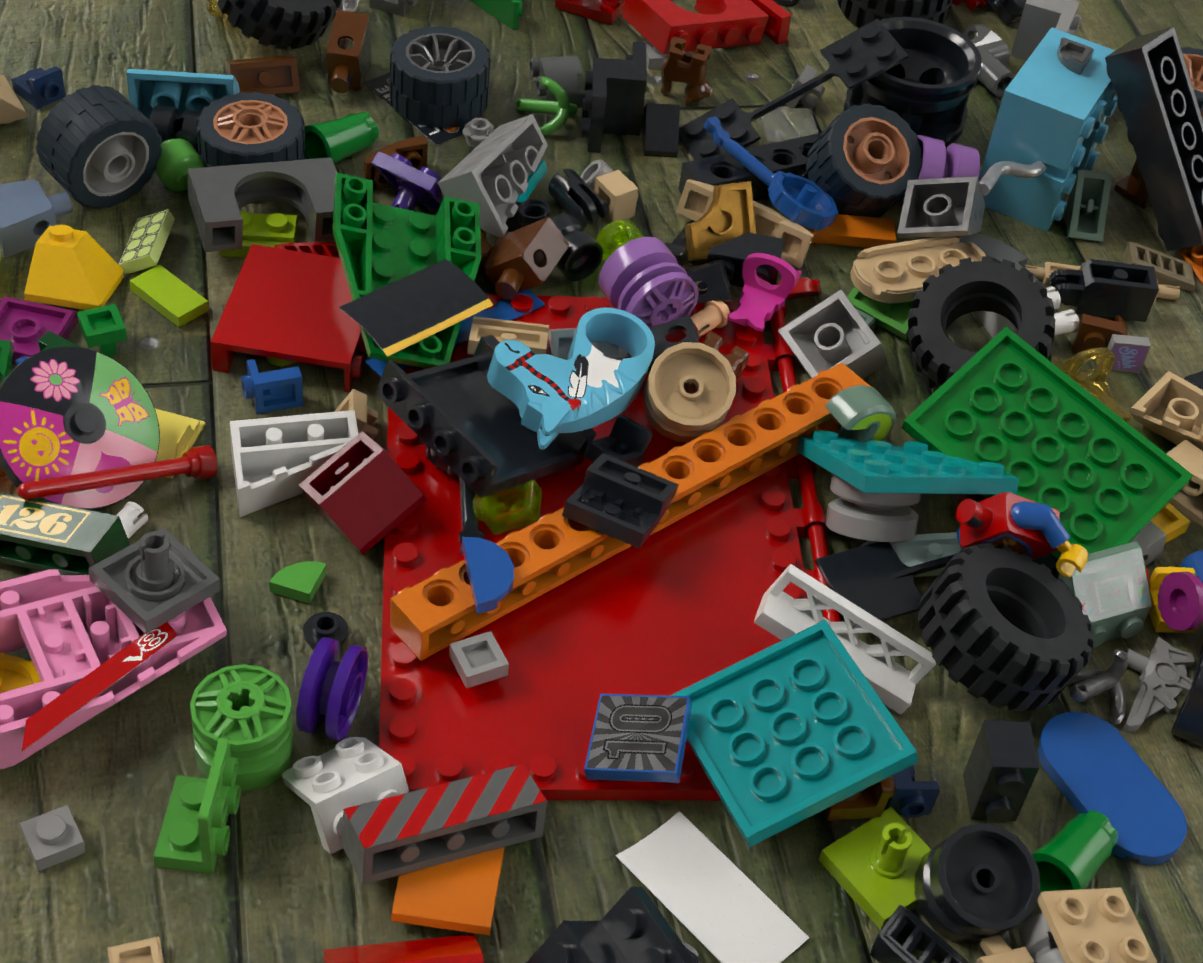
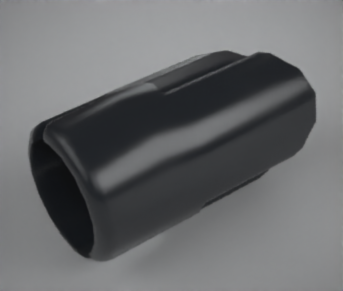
M563 169L569 181L559 173H556L550 180L548 185L550 196L568 214L573 216L583 228L587 226V223L593 224L597 222L598 215L604 218L609 214L610 208L608 204L574 170Z

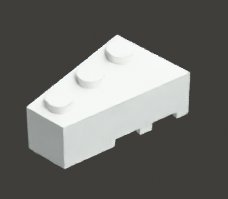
M355 410L230 421L231 452L239 518L304 493L299 484L358 435Z

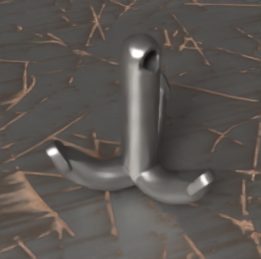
M1115 649L1113 651L1114 659L1106 671L1082 669L1069 685L1078 683L1071 687L1070 696L1079 702L1107 691L1111 700V717L1109 719L1114 725H1117L1125 716L1126 698L1119 680L1127 668L1128 656L1125 651Z

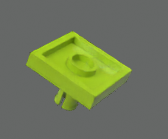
M890 807L882 813L881 817H874L822 849L819 861L881 930L899 905H902L909 911L919 906L915 897V873L922 857L931 849L899 814Z

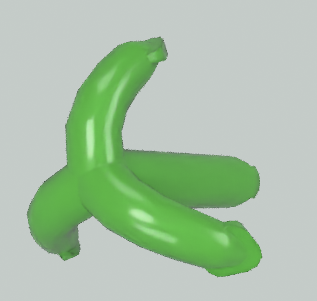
M542 77L540 80L541 84L556 97L557 101L519 98L515 102V108L523 112L556 115L549 123L539 127L543 136H547L561 128L566 123L569 115H575L578 112V107L569 102L567 93L558 83L550 78Z

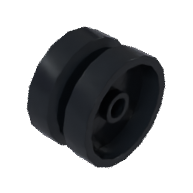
M976 823L961 827L922 857L915 873V897L921 914L936 932L953 942L977 944L983 938L1000 935L1004 931L1016 927L1032 913L1040 895V873L1031 851L1018 836L998 825Z

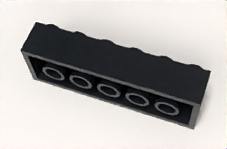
M1170 27L1138 36L1105 57L1107 74L1113 82L1117 95V105L1123 113L1128 129V140L1133 145L1138 160V171L1144 179L1148 191V202L1154 210L1158 223V233L1164 241L1166 251L1203 245V119L1175 28Z

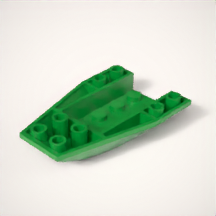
M336 172L334 177L333 235L352 301L444 259L461 269L473 281L475 280L481 261L480 204L444 196L436 216L373 202V180ZM462 321L388 357L364 328L360 326V330L369 358L384 361L393 360L395 363L428 369L449 363Z

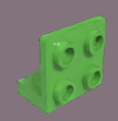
M219 738L208 779L176 775L153 855L155 867L213 874L218 855H226L230 840V826H226L229 814L236 815L241 794L240 785H235L238 772V758L231 757L230 739Z

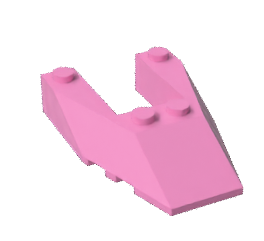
M58 569L0 582V652L5 654L27 648L41 681L0 693V770L18 764L227 636V629L211 598L205 599L169 620L168 623L178 634L175 639L21 753L25 724L29 717L143 635L144 632L89 580V575H60Z

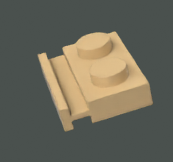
M474 316L467 354L474 355L480 338L493 335L500 343L505 340H514L525 344L535 354H546L549 325Z

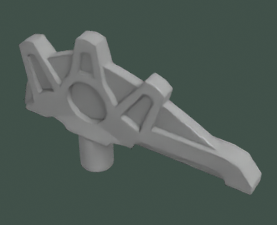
M1159 636L1149 658L1128 649L1127 667L1141 673L1139 677L1141 682L1122 728L1123 731H1137L1145 720L1161 710L1166 713L1174 711L1178 705L1175 698L1179 693L1187 695L1191 687L1192 680L1187 677L1186 667H1191L1194 663V657L1191 653L1172 647Z

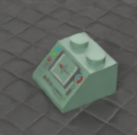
M1137 541L1088 554V561L1082 572L1075 569L1069 578L1061 574L1059 575L1058 580L1062 579L1070 587L1069 592L1073 597H1078L1083 605V614L1088 615L1090 619L1091 632H1093V648L1120 637L1125 639L1133 637L1144 627V621L1152 603L1142 549Z

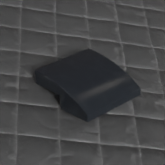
M603 453L586 469L583 484L565 501L562 516L640 548L663 517L677 492L679 484Z

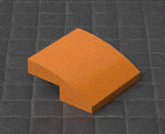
M505 847L399 875L391 921L490 936Z

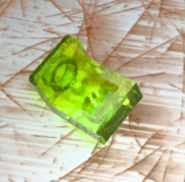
M535 480L483 498L476 494L473 499V509L478 519L484 521L490 530L497 535L515 528L527 526L539 520L542 489Z

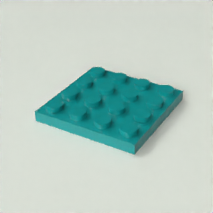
M826 620L670 695L690 696L692 711L686 741L749 847L918 762L916 749Z

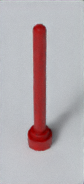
M209 445L192 447L181 458L25 482L19 485L17 494L21 499L29 500L180 474L193 477L195 480L212 478L217 473V458L213 448Z

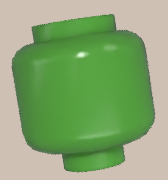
M180 138L166 140L161 143L162 153L157 162L155 172L163 185L169 190L176 192L187 191L188 169L205 167L203 160L194 146L187 140Z

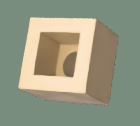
M620 170L596 177L594 191L610 208L609 214L605 218L611 224H615L634 217L638 199V188Z

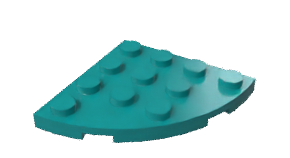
M823 430L814 431L813 436L810 437L798 436V453L864 493L1000 494L1010 492L1017 495L1019 478L1003 472L1004 465L994 462L977 463L959 457L947 456L941 452L928 451V445L925 443L907 441L904 442V446L883 441L863 442L854 439L837 438V433Z

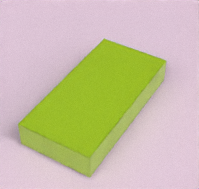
M160 264L129 280L130 290L179 328L209 311L208 300Z

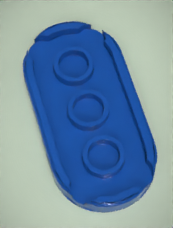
M1083 712L1062 713L1050 719L1044 726L1039 739V761L1045 772L1078 814H1085L1090 810H1095L1109 818L1111 825L1118 831V841L1112 849V853L1124 860L1128 856L1139 860L1138 864L1149 866L1164 863L1174 857L1186 837L1187 823L1185 815L1177 801L1119 731L1107 721Z

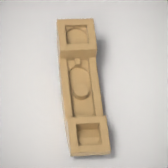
M690 179L687 180L676 213L698 221L708 211L713 200L714 186ZM753 201L756 234L784 239L781 259L795 267L801 268L814 235L798 223L792 222L786 216Z

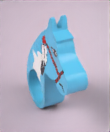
M597 308L585 313L581 317L567 360L548 354H535L528 346L521 342L505 340L499 343L494 350L487 379L492 388L506 396L518 407L522 418L521 425L537 432L538 446L543 450L548 447L559 433H573L590 429L618 416L626 410L636 399L653 359L655 340L649 327L635 315L615 308ZM603 341L615 344L627 351L632 358H623L622 361L603 356L604 353L596 349L590 342Z

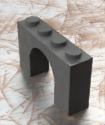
M332 158L188 169V200L204 251L214 252L242 249L243 219L240 209L247 204L257 201H278L289 204L305 216L314 242L335 240L333 235L334 177L337 170Z

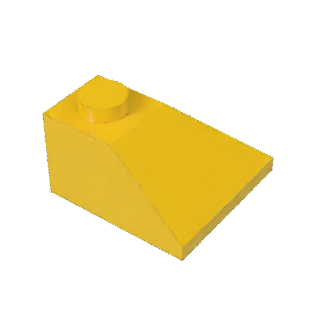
M49 225L35 244L24 291V300L81 310L102 307L123 280L124 270L87 231L75 230L67 225Z

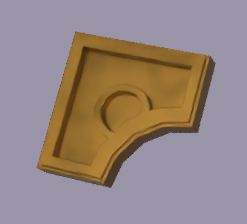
M751 181L714 186L713 200L708 211L698 221L684 225L688 261L708 259L709 248L747 233L756 234Z

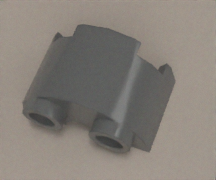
M577 56L530 58L529 72L531 78L535 77L537 96H542L543 100L557 101L556 97L540 82L542 77H547L554 80L565 90L570 103L575 104L577 107H582L585 91L580 90L577 74H583V70Z

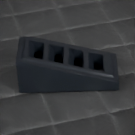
M902 905L898 906L878 933L870 952V956L881 963H931L933 959L938 963H969L919 917ZM898 936L905 940L903 945L896 941ZM915 948L923 952L918 960L912 955Z

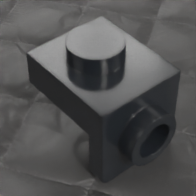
M621 415L616 418L610 435L590 441L583 456L595 462L604 453L639 467L649 447L653 433L627 416Z

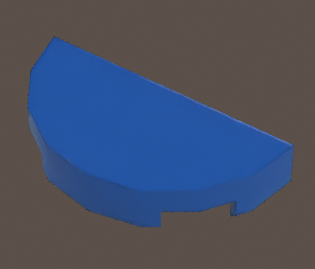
M462 537V551L476 613L480 614L494 610L498 607V602L505 598L509 592L511 593L513 589L514 565L508 553L496 543L477 537Z

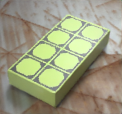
M169 209L137 219L119 262V266L124 270L125 274L157 266L175 220Z

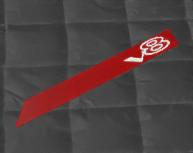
M166 622L149 633H144L29 717L25 724L21 753L178 636L175 630Z

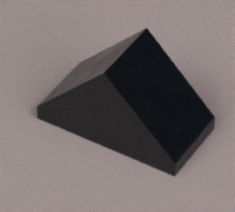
M647 103L645 105L642 116L644 156L677 158L680 105Z

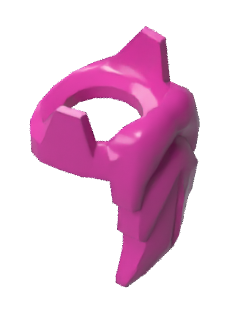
M765 253L748 255L743 262L742 276L744 287L738 309L729 314L728 320L742 326H749L760 332L764 331L765 321L770 320L774 311H779L784 306L785 299L798 282L802 271L795 270L792 265L773 255ZM764 264L775 267L782 276V283L771 285L769 282L757 277L756 268Z

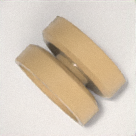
M682 342L667 348L655 359L643 391V409L649 423L662 436L677 442H690L698 438L703 432L721 426L736 394V376L729 361L718 350L702 343Z

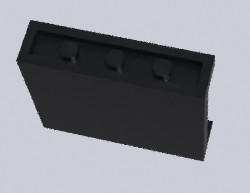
M493 335L480 338L473 357L406 374L393 360L387 361L375 394L480 498L582 464L585 459L583 455L590 441L594 440L597 434L592 428L573 433H559L547 448L541 450L538 446L537 432L521 425L522 418L518 407L488 383L487 373L496 346L500 343Z

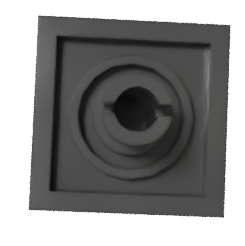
M164 527L157 531L145 533L139 541L89 567V580L145 634L220 591V578Z

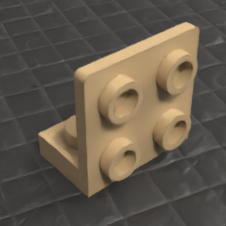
M1121 887L1043 891L1039 895L1037 902L1065 963H1157Z

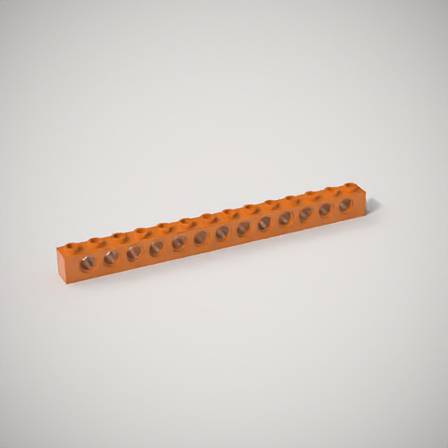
M840 363L828 370L820 371L815 377L799 385L791 386L786 392L771 400H764L752 410L732 417L727 423L713 430L703 432L698 438L685 445L674 447L662 457L650 463L647 462L640 465L638 468L679 484L669 507L650 536L799 455L800 453L797 452L798 436L810 437L813 436L814 431L818 430L837 433L841 424L826 409L827 402L832 396L848 387L870 385L844 363ZM562 508L552 514L549 513L542 516L537 522L520 531L509 533L503 540L496 543L508 553L514 565V580L511 593L509 592L505 598L499 601L498 607L494 610L480 614L476 613L465 560H462L449 568L440 569L432 577L413 587L402 589L397 595L392 597L390 601V627L417 658L422 661L448 647L449 644L459 641L632 545L562 516L564 509Z

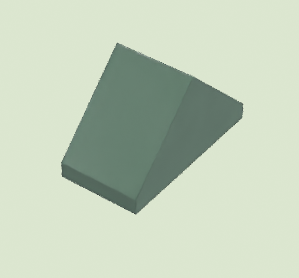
M1077 170V178L1068 196V204L1065 210L1067 238L1103 242L1112 174Z

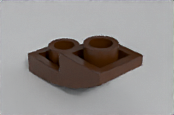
M423 135L405 139L378 150L390 157L393 153H397L412 163L411 167L421 170L422 167L427 168L428 142ZM378 151L364 159V179L373 180V190L391 187L372 164Z

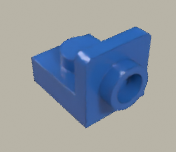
M255 359L246 360L247 375L241 376L242 391L245 400L252 399L256 414L303 406V385L299 366L259 373Z

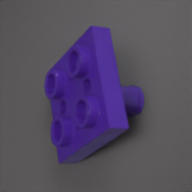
M378 151L372 164L391 187L399 192L391 205L392 207L413 211L419 202L436 211L439 210L443 196L438 185L441 177L437 173L426 167H422L421 170L411 167L412 163L397 153H393L390 157Z

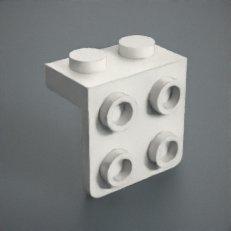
M360 737L346 738L338 742L334 749L319 756L304 757L295 762L293 768L286 770L282 774L284 784L310 805L322 846L330 854L343 849V809L409 792L402 764L368 739Z

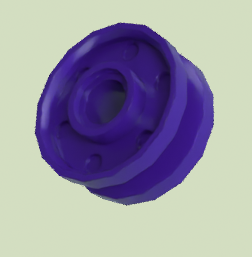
M323 637L319 641L310 657L299 692L296 710V725L299 731L309 734L315 733L326 716L325 733L327 738L342 741L346 737L356 717L366 682L369 656L367 647L351 645L340 662L339 641L328 637Z

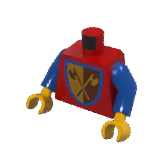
M1004 492L980 502L965 499L956 510V518L960 522V527L957 530V539L961 550L980 544H993L994 547L1003 545L1012 548V551L1017 554L1023 552L1031 556L1032 560L1059 550L1061 556L1057 561L1056 568L1061 575L1067 578L1072 576L1075 569L1082 572L1088 561V552L1083 546L1069 543L1068 539L1071 536L1060 522L1059 511L1046 504L1037 503L1010 492Z

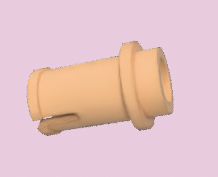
M709 301L705 303L704 309L691 316L698 339L715 327L722 328L727 324L730 311L723 301Z

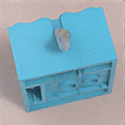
M1050 28L1004 91L979 177V184L986 208L1044 231H1048L1054 220L1060 222L1068 204L1063 201L1064 195L1070 194L1077 178V170L1092 171L1100 155L1099 152L1095 151L1097 143H1103L1109 126L1104 124L1106 116L1111 117L1117 106V97H1114L1116 91L1112 80L1107 74V63L1105 60L1106 56L1116 50L1061 30ZM1062 38L1070 39L1094 49L1090 62L1080 75L1068 70L1058 59L1057 51Z

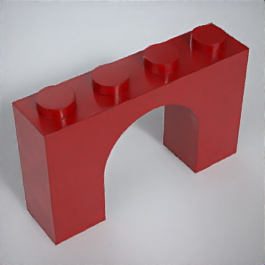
M625 0L621 15L663 55L668 54V47L673 37L686 40V46L683 49L685 52L696 51V47L699 44L710 46L712 49L760 44L769 18L751 0H697L694 9L700 14L685 10L674 4L671 0Z

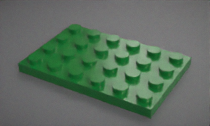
M1004 327L903 421L901 427L917 442L927 444L928 451L941 452L947 456L959 457L977 463L994 462L1004 465L1003 472L1019 478L1017 495L1037 503L1046 504L1058 510L1060 522L1071 536L1068 539L1069 543L1083 546L1088 554L1130 543L1194 476L1008 327ZM980 494V495H982L985 499H988V498L993 497V496L998 495V494ZM1059 550L1051 553L1057 559L1061 556Z

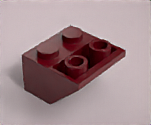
M363 431L299 484V487L319 514L362 555L427 500L388 453Z

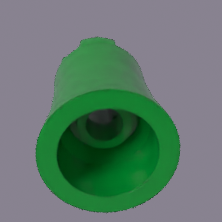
M367 112L350 114L325 123L304 126L305 159L332 158L334 165H336L338 162L373 145L375 140L379 138L378 125Z
M1090 810L1085 814L1080 813L1076 818L1071 819L1044 846L1032 853L1040 873V894L1043 891L1081 890L1087 888L1098 869L1111 855L1112 849L1118 841V831L1111 825L1107 816L1095 810Z

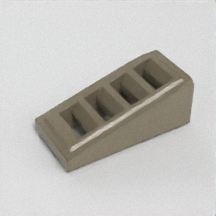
M1134 242L1127 243L1121 259L1122 263L1153 266L1158 284L1179 286L1180 290L1185 291L1194 290L1195 282L1190 263Z

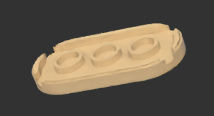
M954 236L930 237L886 244L862 250L857 255V259L854 260L850 276L853 285L865 296L884 303H903L912 301L917 291H923V282L930 275H934L937 278L939 276V269L943 266L951 264L952 267L959 265L960 259L971 257L972 262L982 261V256H986V254L976 244L971 242L968 245L959 243L960 238Z

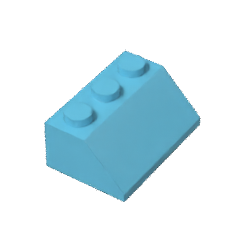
M127 69L126 72L129 101L149 120L156 105L177 108L180 114L186 109L201 112L216 99L239 93V84L234 75Z

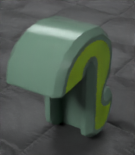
M865 385L852 386L839 391L832 396L825 406L841 424L837 431V438L854 439L863 442L884 441L892 431L896 420V414L891 405L874 387Z

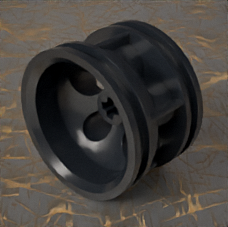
M895 17L880 20L908 54L909 58L854 89H847L843 111L854 105H880L885 107V109L894 111L900 118L906 120L917 136L922 135L942 140L946 148L952 143L957 144L962 136L967 119L969 95L976 86L982 60L979 50L969 38L959 31L935 21L914 17Z

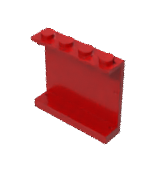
M252 244L210 342L213 371L228 373L236 352L344 369V392L350 393L354 379L361 378L365 360L363 352L367 351L359 324L338 308L352 301L341 259Z

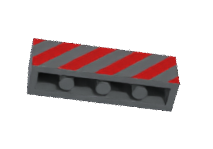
M521 764L343 809L342 847L360 882L364 885L542 837L547 800L525 766Z

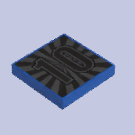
M600 694L584 767L587 779L679 783L692 711L690 696Z

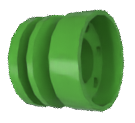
M247 664L224 667L207 675L195 688L190 702L198 769L208 779L219 738L230 739L231 757L238 758V772L235 785H240L241 792L262 789L277 781L283 772L289 768L294 753L292 702L289 688L277 674L264 667Z

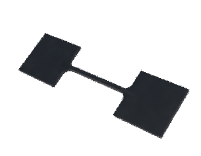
M876 19L820 50V53L830 65L824 73L753 112H743L732 98L679 127V137L694 160L727 153L721 146L715 144L712 134L704 128L706 120L709 117L715 116L720 120L721 127L729 133L730 139L746 148L761 140L759 134L752 126V121L759 119L834 76L839 77L846 87L852 90L909 58L908 54L879 19Z
M876 542L817 558L815 563L831 590L877 619L886 621L919 611L922 595L914 584V576L945 567L955 554L909 567L900 561L889 542ZM1051 553L1032 560L1038 565L1044 564L1052 572L1057 571L1056 564L1058 559Z

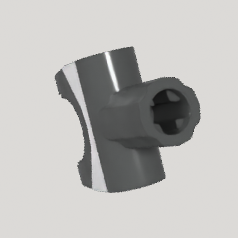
M982 24L971 25L966 29L965 36L974 43L981 55L982 63L977 79L996 97L1003 96L1005 89L1015 77L1005 67L1010 59L1009 48L997 34Z

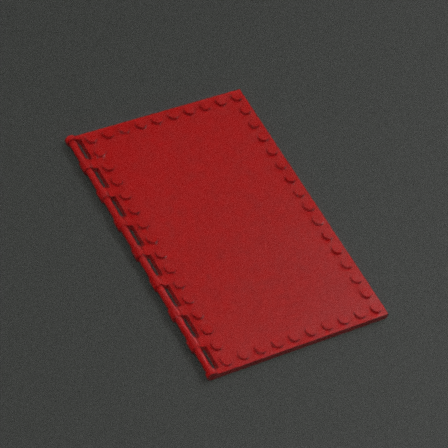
M485 293L493 306L485 310L492 309L497 302L504 299L497 294ZM519 294L511 299V307L517 312L529 313L511 321L549 325V329L577 328L581 317L585 313L597 308L614 307L607 298L557 295L537 296L546 305L531 311L533 308L532 298ZM723 301L728 306L730 313L738 309L739 301ZM697 303L690 317L704 309L705 303ZM786 304L779 311H774L771 319L768 320L771 324L773 344H764L762 331L760 332L749 326H742L729 320L724 327H715L711 330L723 339V345L718 350L720 353L729 355L738 346L749 354L748 363L744 368L743 374L736 379V394L723 424L736 415H742L752 410L764 400H771L776 397L773 395L769 370L779 371L783 393L791 386L797 384L794 372L796 357L778 332L779 329L786 325L784 319L787 314ZM682 329L673 330L667 335L666 340L673 343L679 342L686 337V334ZM707 332L706 334L701 336L700 339H698L699 343H704L706 335L709 332ZM468 341L454 346L449 363L473 357L472 354H467ZM547 341V349H546V354H548V355H549V341ZM411 366L403 371L409 374L427 368ZM649 374L646 375L636 399L626 410L618 415L627 416L653 433L641 465L662 457L674 447H681L688 443L677 442L662 436L649 423L643 409V391ZM388 407L387 453L427 499L384 537L379 748L402 764L409 792L523 764L546 800L722 801L687 741L679 783L587 779L584 767L600 694L670 696L782 641L753 622L763 594L784 570L792 564L830 588L815 563L817 558L829 555L825 533L828 531L824 507L819 504L814 474L817 471L816 463L799 454L652 534L640 548L630 546L460 639L464 640L491 631L509 663L507 676L466 689L449 656V646L420 661L390 627V601L392 597L397 595L402 589L413 587L432 577L440 569L449 568L464 560V555L460 553L461 543L458 542L459 532L462 531L459 476H451L436 467L430 460H427L425 442ZM618 416L592 427L597 433L594 440L609 436ZM585 457L582 464L483 498L477 495L479 531L484 533V539L497 543L503 540L509 533L520 531L537 522L542 516L549 513L552 514L564 508L565 501L583 484L586 469L594 462ZM788 479L799 480L803 502L802 509L793 508ZM798 537L809 538L814 563L813 570H804ZM792 582L783 590V592L794 599L808 598L806 591ZM834 609L822 610L823 617L829 621L841 622L838 611Z

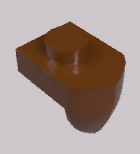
M1083 314L1079 329L1073 339L1072 350L1104 357L1112 334L1128 335L1123 318L1117 315L1115 321Z

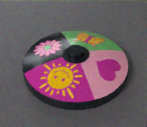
M57 347L43 350L17 365L0 384V466L17 488L25 482L156 462L160 443V430L152 400L140 381L126 367L109 356L80 347ZM145 480L36 499L90 511H100L118 504L133 494Z

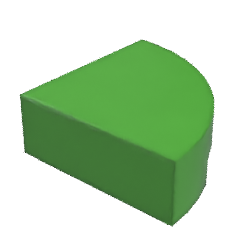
M316 561L299 562L289 565L271 578L269 590L272 593L310 604L327 574L326 563Z

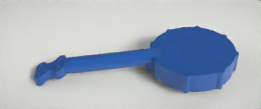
M709 117L706 120L704 128L712 134L715 144L721 146L769 187L768 191L772 205L792 222L816 231L830 227L838 215L836 204L831 196L825 193L813 181L790 172L783 173L782 171L773 173L740 144L730 139L729 133L721 127L720 120L717 117Z

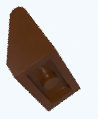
M291 55L224 61L226 75H234L239 84V93L260 92L262 94L274 95L300 92L297 58Z

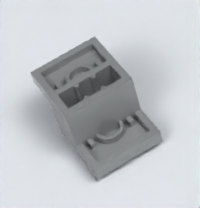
M1027 0L1010 56L1027 61L1051 27L1072 35L1076 34L1082 15L1077 14L1080 2L1074 0Z

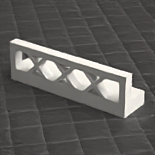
M790 564L763 594L753 623L777 638L784 640L826 620L881 701L901 715L911 706L916 684L936 665L935 660L932 658V653ZM792 582L806 591L808 598L794 599L783 592V590ZM834 609L844 616L845 621L831 622L822 616L821 610ZM857 633H873L880 638L881 644L868 645L859 639ZM894 656H909L919 662V664L909 671L896 663Z

